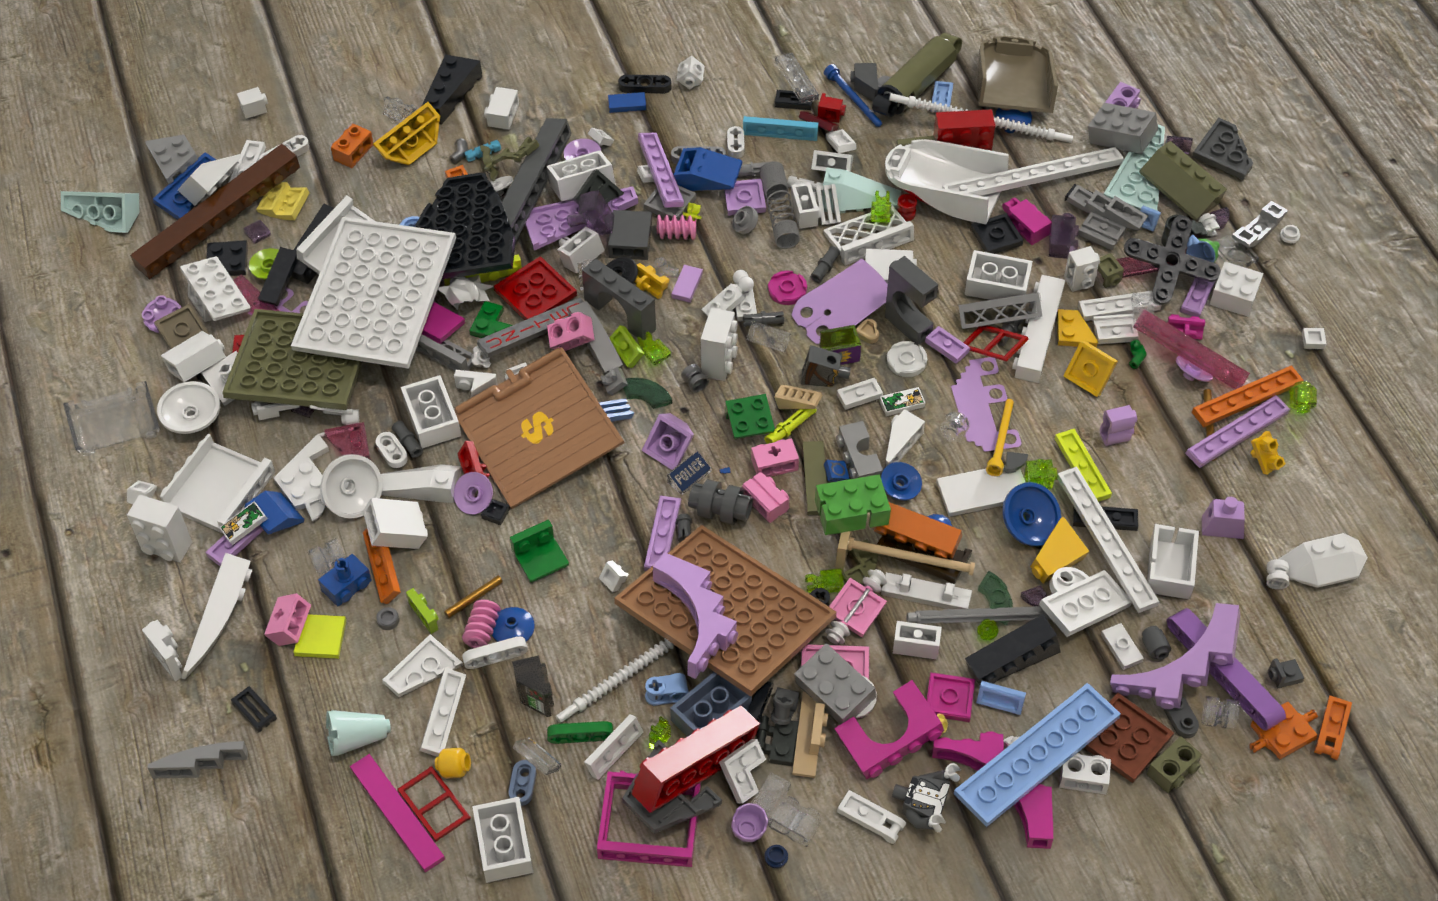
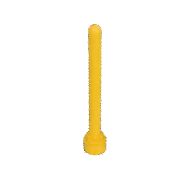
M1007 399L1005 402L994 455L987 462L986 472L991 476H1000L1003 473L1004 463L1001 458L1014 404L1012 399Z

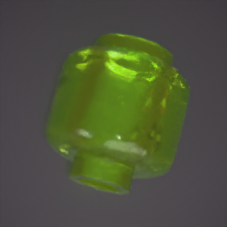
M1296 382L1289 390L1290 407L1297 410L1298 413L1310 412V409L1317 406V389L1310 382Z

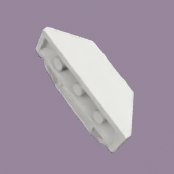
M1342 533L1303 542L1279 559L1289 564V572L1287 574L1289 580H1295L1318 588L1358 578L1368 557L1359 540Z

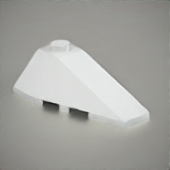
M440 464L381 474L383 484L381 496L454 503V489L460 478L462 467Z

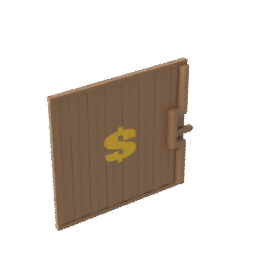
M563 348L551 351L520 369L516 375H514L511 369H508L506 374L509 379L497 386L493 385L454 409L459 424L468 439L474 442L479 457L487 466V470L511 509H514L516 506L625 443Z

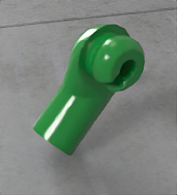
M1133 340L1130 342L1133 358L1129 365L1131 368L1137 369L1147 354L1141 342Z

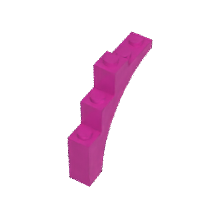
M992 731L980 733L979 741L972 739L951 740L946 737L933 741L932 758L951 760L978 771L1004 750L1003 734H997ZM1039 784L1014 804V807L1020 816L1025 830L1027 848L1051 849L1054 839L1052 787Z

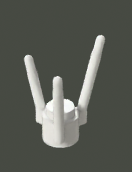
M310 405L311 409L322 410L325 414L341 415L342 424H346L344 427L320 433V437L343 431H354V426H359V409L339 410Z

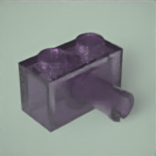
M599 190L581 194L579 213L567 216L568 225L572 228L586 224L589 229L597 232L599 236L613 233L615 215Z
M1064 213L1062 216L1052 215L1048 257L1068 259L1069 252L1078 249V240H1075V237H1078L1079 225H1075L1076 217L1071 213Z

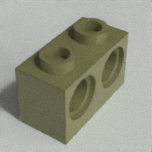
M1180 736L1150 764L1147 776L1169 793L1173 788H1180L1189 773L1193 775L1201 766L1199 761L1202 754ZM1179 757H1184L1188 761H1183ZM1164 771L1171 772L1173 775H1167Z

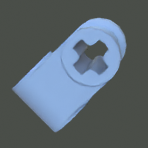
M682 673L651 677L645 683V699L652 706L676 703L689 693L686 677Z

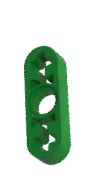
M608 721L553 724L547 728V741L553 744L605 741L614 731L613 724Z

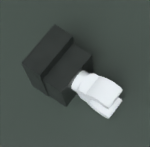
M1191 221L1192 229L1190 236L1194 235L1197 239H1206L1207 236L1214 237L1218 235L1216 229H1220L1217 222H1211L1204 227L1201 222Z

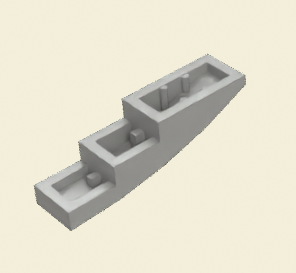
M1078 184L1066 200L1089 214L1092 211L1126 228L1137 231L1148 217V215L1116 196L1110 199L1097 190L1092 194Z
M585 301L568 308L570 314L581 312L591 317L595 340L585 344L588 345L594 360L597 359L603 374H607L608 370L614 369L617 366L621 368L623 363L588 302Z
M244 741L210 744L174 753L149 763L148 770L153 779L199 778L200 769H223L224 760H247L248 750Z

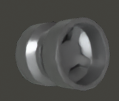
M697 364L687 366L681 374L683 380L689 383L691 391L695 393L702 391L709 383V379L705 374L701 373V368Z

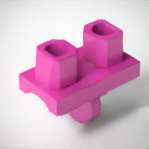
M1171 314L1168 316L1165 336L1182 338V341H1188V338L1202 340L1205 319H1200L1196 316L1184 318Z

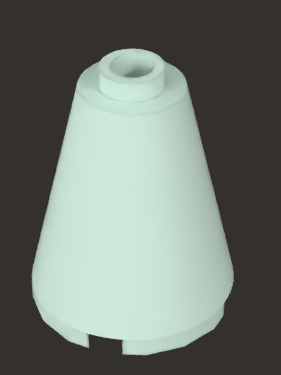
M336 710L326 712V729H328L329 733L327 739L331 756H339L386 738L387 733L391 732L390 721L385 719L384 715Z

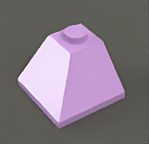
M659 414L642 451L674 471L678 468L694 434L687 423L673 414Z

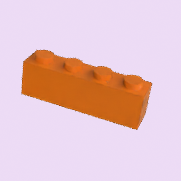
M890 502L889 525L872 527L878 534L884 536L890 534L895 536L894 539L898 542H910L915 544V548L921 551L928 549L935 552V556L947 559V557L953 559L962 538V530Z

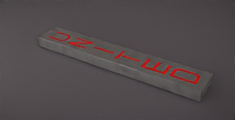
M577 298L477 340V346L487 358L548 333L547 325L554 323L557 319L570 317L571 314L568 308L584 301L581 298Z

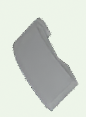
M1271 201L1261 210L1260 215L1248 226H1242L1232 235V238L1249 248L1253 247L1274 230L1288 210Z

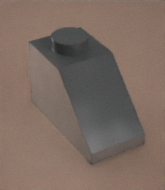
M854 63V71L850 72V81L854 82V90L872 102L879 90L876 63Z

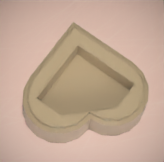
M873 319L864 320L854 331V336L869 344L876 343L879 339L876 321Z

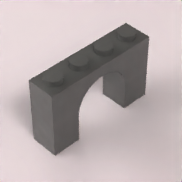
M906 256L893 261L889 266L885 318L918 346L933 331L934 323L914 306L911 299L923 308L937 298L938 284Z
M596 258L582 269L585 301L597 310H600L612 300L613 296L626 313L628 331L642 342L656 330L655 299Z

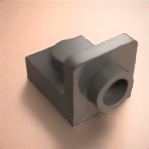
M1278 658L1272 660L1268 669V675L1271 681L1275 682L1277 689L1303 682L1304 676L1296 659L1281 663Z

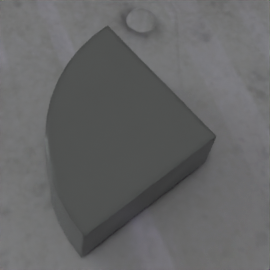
M1007 452L1005 473H1014L1025 466L1028 454Z

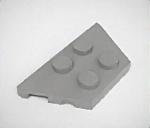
M185 135L145 142L168 184L174 181L172 177L178 172L184 173L190 165L198 160Z

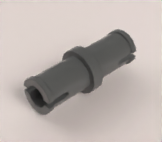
M830 246L824 257L819 259L818 266L810 276L814 282L821 283L826 273L833 268L834 261L840 255V251L836 247Z
M761 311L758 314H743L744 327L757 325L766 327L769 324H784V317H782L784 313L783 311L771 313Z
M403 421L395 422L392 430L398 436L401 445L406 447L413 458L419 457L423 453V449L415 440L414 433L407 429Z

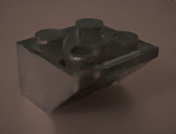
M539 655L512 661L520 703L546 717L552 716L550 707H554L551 685L547 677L546 664H541Z

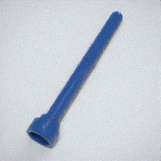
M831 64L827 66L824 70L826 78L835 81L876 127H880L882 125L881 120L841 78L840 70L836 65Z

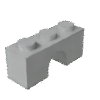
M863 421L839 426V435L836 436L838 447L843 449V460L846 464H849L851 479L879 474L881 477L883 472L877 454L863 455L859 453L869 449L870 437Z

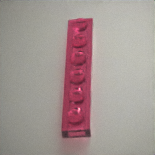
M1145 309L1133 326V328L1234 389L1242 387L1250 374Z

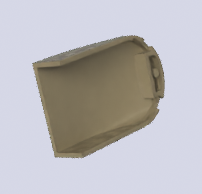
M998 36L993 37V41L984 40L980 44L978 59V105L997 107L1002 110L1016 109L1021 112L1053 113L1058 82L1052 52L1046 46L1041 48L1035 45L1036 41L1021 37Z

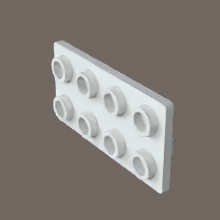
M218 257L208 258L180 267L181 272L188 281V297L204 322L211 321L212 319L216 321L250 311V305Z

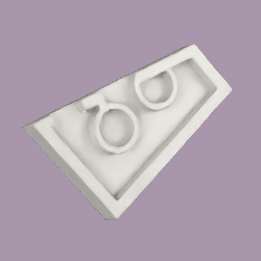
M430 634L382 680L384 685L398 697H401L441 677L445 668L455 670L463 666V662Z

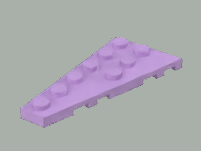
M634 187L620 189L624 192L622 196L616 197L590 212H586L573 199L533 208L525 223L533 250L535 251L584 227L612 216L613 210H625L638 204V197Z

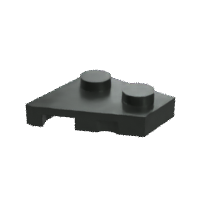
M595 169L573 200L586 212H590L616 197L622 196L624 192L598 169Z

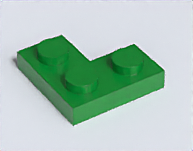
M484 301L469 331L471 336L484 338L513 325L499 322L504 311L502 305Z

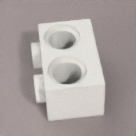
M1076 753L1061 766L1059 788L1106 795L1110 780L1111 759H1106L1099 755L1086 756ZM1069 768H1075L1078 772H1073ZM1092 771H1098L1101 775H1095Z

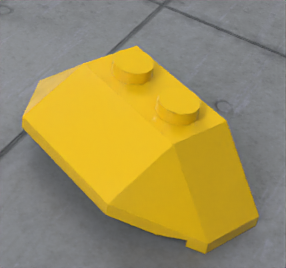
M427 102L375 141L373 145L384 159L409 166L437 144L440 115Z

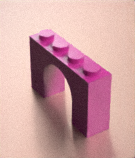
M913 680L893 691L897 703L908 717L907 730L897 741L889 744H880L872 741L865 734L854 716L834 728L839 739L866 780L879 776L883 769L890 765L898 764L903 759L902 757L909 753L917 752L924 743L929 740H936L944 732L942 722Z

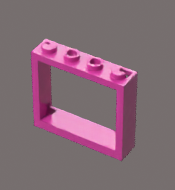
M621 770L620 772L608 771L597 843L598 859L692 867L698 816L691 818L689 821L686 848L608 841L615 789L627 790L637 775ZM701 782L682 793V795H692V798H694L701 792Z

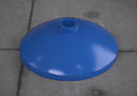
M1026 482L1015 486L1009 491L1003 503V519L1009 533L1017 541L1027 546L1044 545L1061 518L1060 506L1055 496L1046 487L1038 483Z

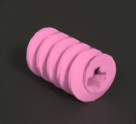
M660 215L657 216V235L659 234L661 239H664L667 234L668 239L671 240L673 234H675L676 239L679 240L682 234L684 240H687L689 235L692 240H695L697 217L693 221L691 215H689L687 221H685L684 216L681 215L680 220L677 221L676 215H673L672 220H669L668 215L665 216L664 220L661 219Z
M477 600L474 602L468 624L462 636L463 641L469 647L477 648L488 645L487 643L491 640L490 635L493 634V628L496 626L495 620H498L499 617L498 612L501 611L498 604L489 600Z

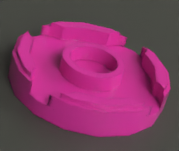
M789 270L780 271L771 277L768 283V293L772 300L778 304L794 305L802 296L806 295L807 282L799 273L797 275Z

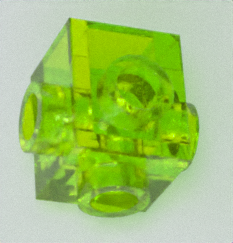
M1052 459L1026 461L1025 481L1038 483L1047 489H1053L1054 480H1057L1058 473L1057 468H1053Z

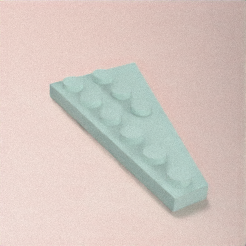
M1158 124V131L1142 154L1128 152L1103 195L1110 199L1116 196L1139 211L1143 205L1158 211L1159 189L1142 176L1139 171L1154 153L1163 146L1164 126Z

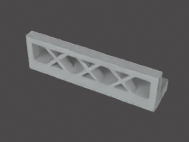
M1037 292L959 305L962 329L1042 317L1041 294ZM1036 302L1037 313L1028 314L1023 308L1027 303ZM1013 305L1019 309L1014 317H1008L1003 313L1007 306ZM987 309H994L998 312L994 320L989 321L983 316ZM974 312L979 316L974 323L966 324L965 313Z
M421 334L416 351L453 371H469L473 366L471 362L473 353L448 340L439 344Z

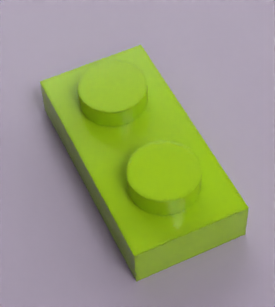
M619 325L610 336V340L626 366L633 368L642 358L644 352L627 328Z
M414 588L406 592L408 603L430 634L438 631L437 621L439 618L434 609L429 610L426 606L428 603L422 593L418 594Z

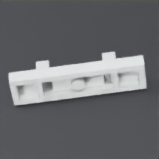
M887 572L885 574L887 584L882 586L881 595L945 609L969 608L972 590L955 587V584L951 583L944 585L911 578L912 575L904 573L903 576Z

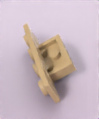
M806 692L802 693L792 775L815 778L819 748L824 747L826 734L822 733V726H827L828 713H824L825 704L816 703Z

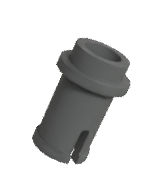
M680 514L676 519L679 542H682L685 537L691 534L692 518L688 514Z

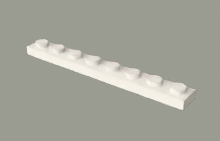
M1074 467L1058 473L1057 479L1137 612L1140 613L1158 606V598L1079 469Z

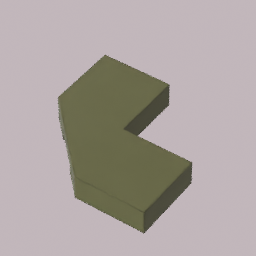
M868 539L862 541V542L870 543V542L868 541ZM857 549L849 550L848 552L857 563V566L843 572L842 579L846 583L849 578H852L865 587L863 578L870 577L868 571L876 569L879 554Z

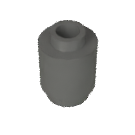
M1157 626L1146 628L1142 632V641L1150 657L1157 660L1167 658L1171 651V646L1163 631Z

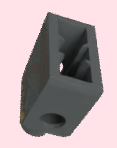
M810 345L802 368L801 384L833 387L837 377L849 379L851 367L840 365V354Z

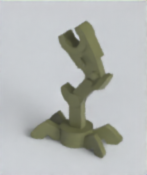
M527 137L517 152H510L507 147L501 154L496 156L490 155L491 149L489 147L481 145L484 169L490 173V179L495 181L498 175V171L495 169L496 163L506 159L522 162L521 159L525 155L529 156L539 147V143L536 139L532 141L531 137Z

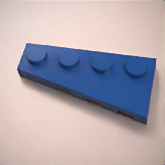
M206 152L203 153L184 173L176 177L171 184L153 198V203L175 219H180L191 211L194 205L178 189L201 164L216 159Z

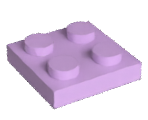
M761 179L736 181L734 189H724L728 216L735 215L744 206L754 208L757 213L766 212Z

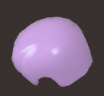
M744 804L738 807L734 813L731 822L732 832L735 837L743 842H754L764 835L768 825V817L765 810L759 805Z

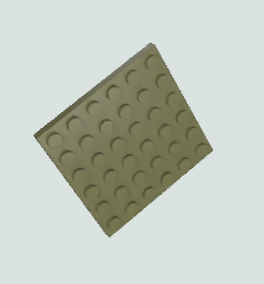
M254 309L223 389V398L309 407L313 405L319 408L347 410L362 361L293 351L291 344L304 313Z

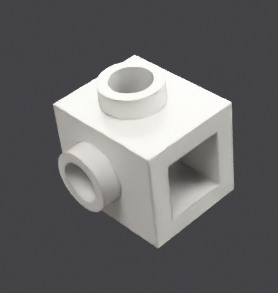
M690 56L679 64L677 80L690 90L702 83L705 66L693 56Z

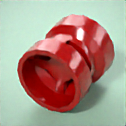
M910 194L901 195L898 198L897 211L905 221H911L916 215L917 199Z

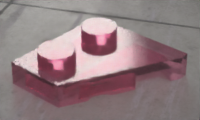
M364 422L324 430L326 438L342 456L356 454L371 460Z

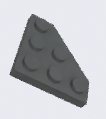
M1219 117L1192 155L1193 158L1242 180L1245 179L1253 166L1252 159L1246 153L1247 148L1243 140L1239 138L1236 125Z

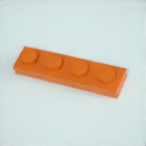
M368 529L363 532L380 602L389 604L401 593L389 547L372 546Z

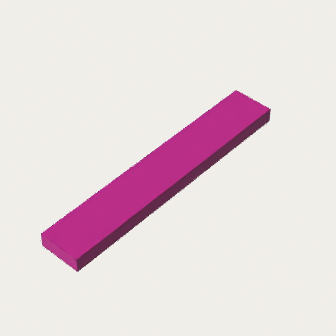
M368 754L350 766L351 771L423 871L426 873L444 861L445 857L372 756Z

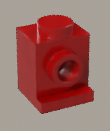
M822 93L818 105V116L831 122L839 123L841 116H845L846 105H843V99L826 97V94Z

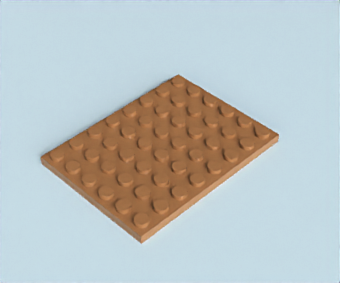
M703 525L698 527L668 553L710 571V581L712 582L710 591L723 596V606H725L723 616L737 621L736 631L738 632V637L735 643L730 644L726 651L719 649L715 656H711L707 667L749 696H752L836 618L837 612ZM652 566L614 598L615 604L691 656L698 638L695 620L680 598L667 588L653 581Z

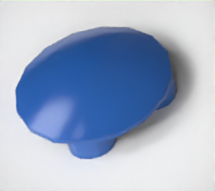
M998 108L995 112V118L999 116V119L1003 117L1004 120L1009 119L1011 122L1015 120V123L1020 121V124L1025 122V125H1028V123L1031 125L1032 122L1030 111L1021 112L1016 109L1002 110ZM1007 128L1005 132L1014 133L1015 130L1010 131V129Z

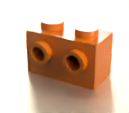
M352 124L332 144L333 160L353 168L373 146L371 131Z

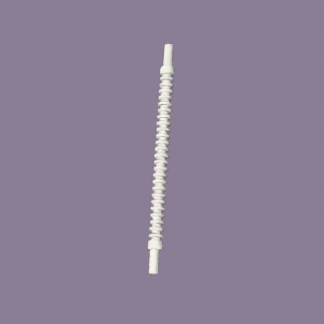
M891 93L889 101L906 104L909 108H921L922 111L924 109H927V112L932 110V113L935 111H964L963 108L957 109V106L955 108H952V105L947 107V104L942 106V103H931V100L926 102V99L921 101V98L916 99L914 96L905 97ZM999 116L994 118L995 128L997 126L1000 129L1005 127V130L1009 128L1010 131H1020L1021 134L1023 132L1026 135L1030 133L1031 136L1035 134L1036 137L1041 136L1042 139L1046 137L1047 140L1051 141L1056 139L1071 143L1073 136L1055 132L1051 128L1046 130V127L1041 129V126H1038L1036 128L1035 125L1030 126L1029 123L1025 125V122L1020 124V121L1015 123V120L1011 122L1009 119L1004 120L1003 117L999 119Z
M664 638V642L660 641L659 645L655 644L654 649L649 648V652L645 651L644 656L639 655V659L635 658L634 663L629 662V666L624 665L623 670H618L619 673L614 672L613 677L609 676L608 680L604 679L603 684L598 683V687L594 686L593 691L588 690L587 695L582 694V698H576L571 706L555 716L557 721L562 723L576 712L584 711L587 708L586 705L591 706L592 701L596 702V698L601 699L602 694L607 695V691L611 692L612 687L617 688L618 683H623L622 680L627 681L628 676L633 677V673L637 674L638 669L643 670V666L647 667L648 662L653 663V659L657 660L658 655L663 656V652L668 653V649H673L674 644Z

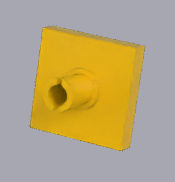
M1083 340L1078 345L1063 376L1098 397L1101 395L1118 361Z

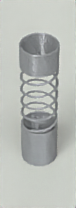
M772 161L765 163L760 168L762 186L767 200L775 243L780 248H791L798 244L800 235L797 223L794 221L795 216L792 214V201L789 199L790 194L788 192L789 188L784 167L781 163ZM786 199L782 202H775L777 200ZM787 200L790 202V205H782L775 209L771 208L773 203L780 204ZM780 207H787L785 209L776 210ZM789 207L792 209L791 213H782L778 216L772 215L774 211H783ZM784 214H789L788 216H785V217H779V216L784 215ZM790 215L793 216V220H782L778 223L774 222L776 218L780 219L789 217Z

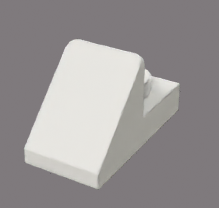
M455 370L456 388L471 390L472 397L493 385H498L496 374Z

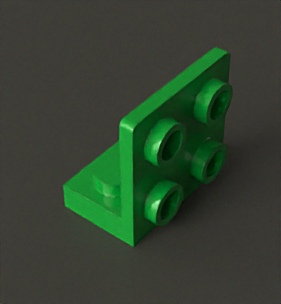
M766 394L725 401L726 419L730 420L734 439L775 431Z
M549 519L510 536L512 552L530 582L539 580L569 566V561L554 538L553 526Z

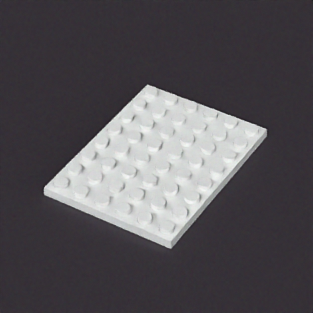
M342 217L292 341V350L409 369L456 240L455 233Z

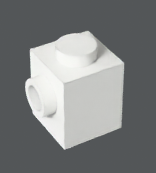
M258 87L237 93L240 107L246 119L267 112L265 106L268 104L265 93L261 94Z

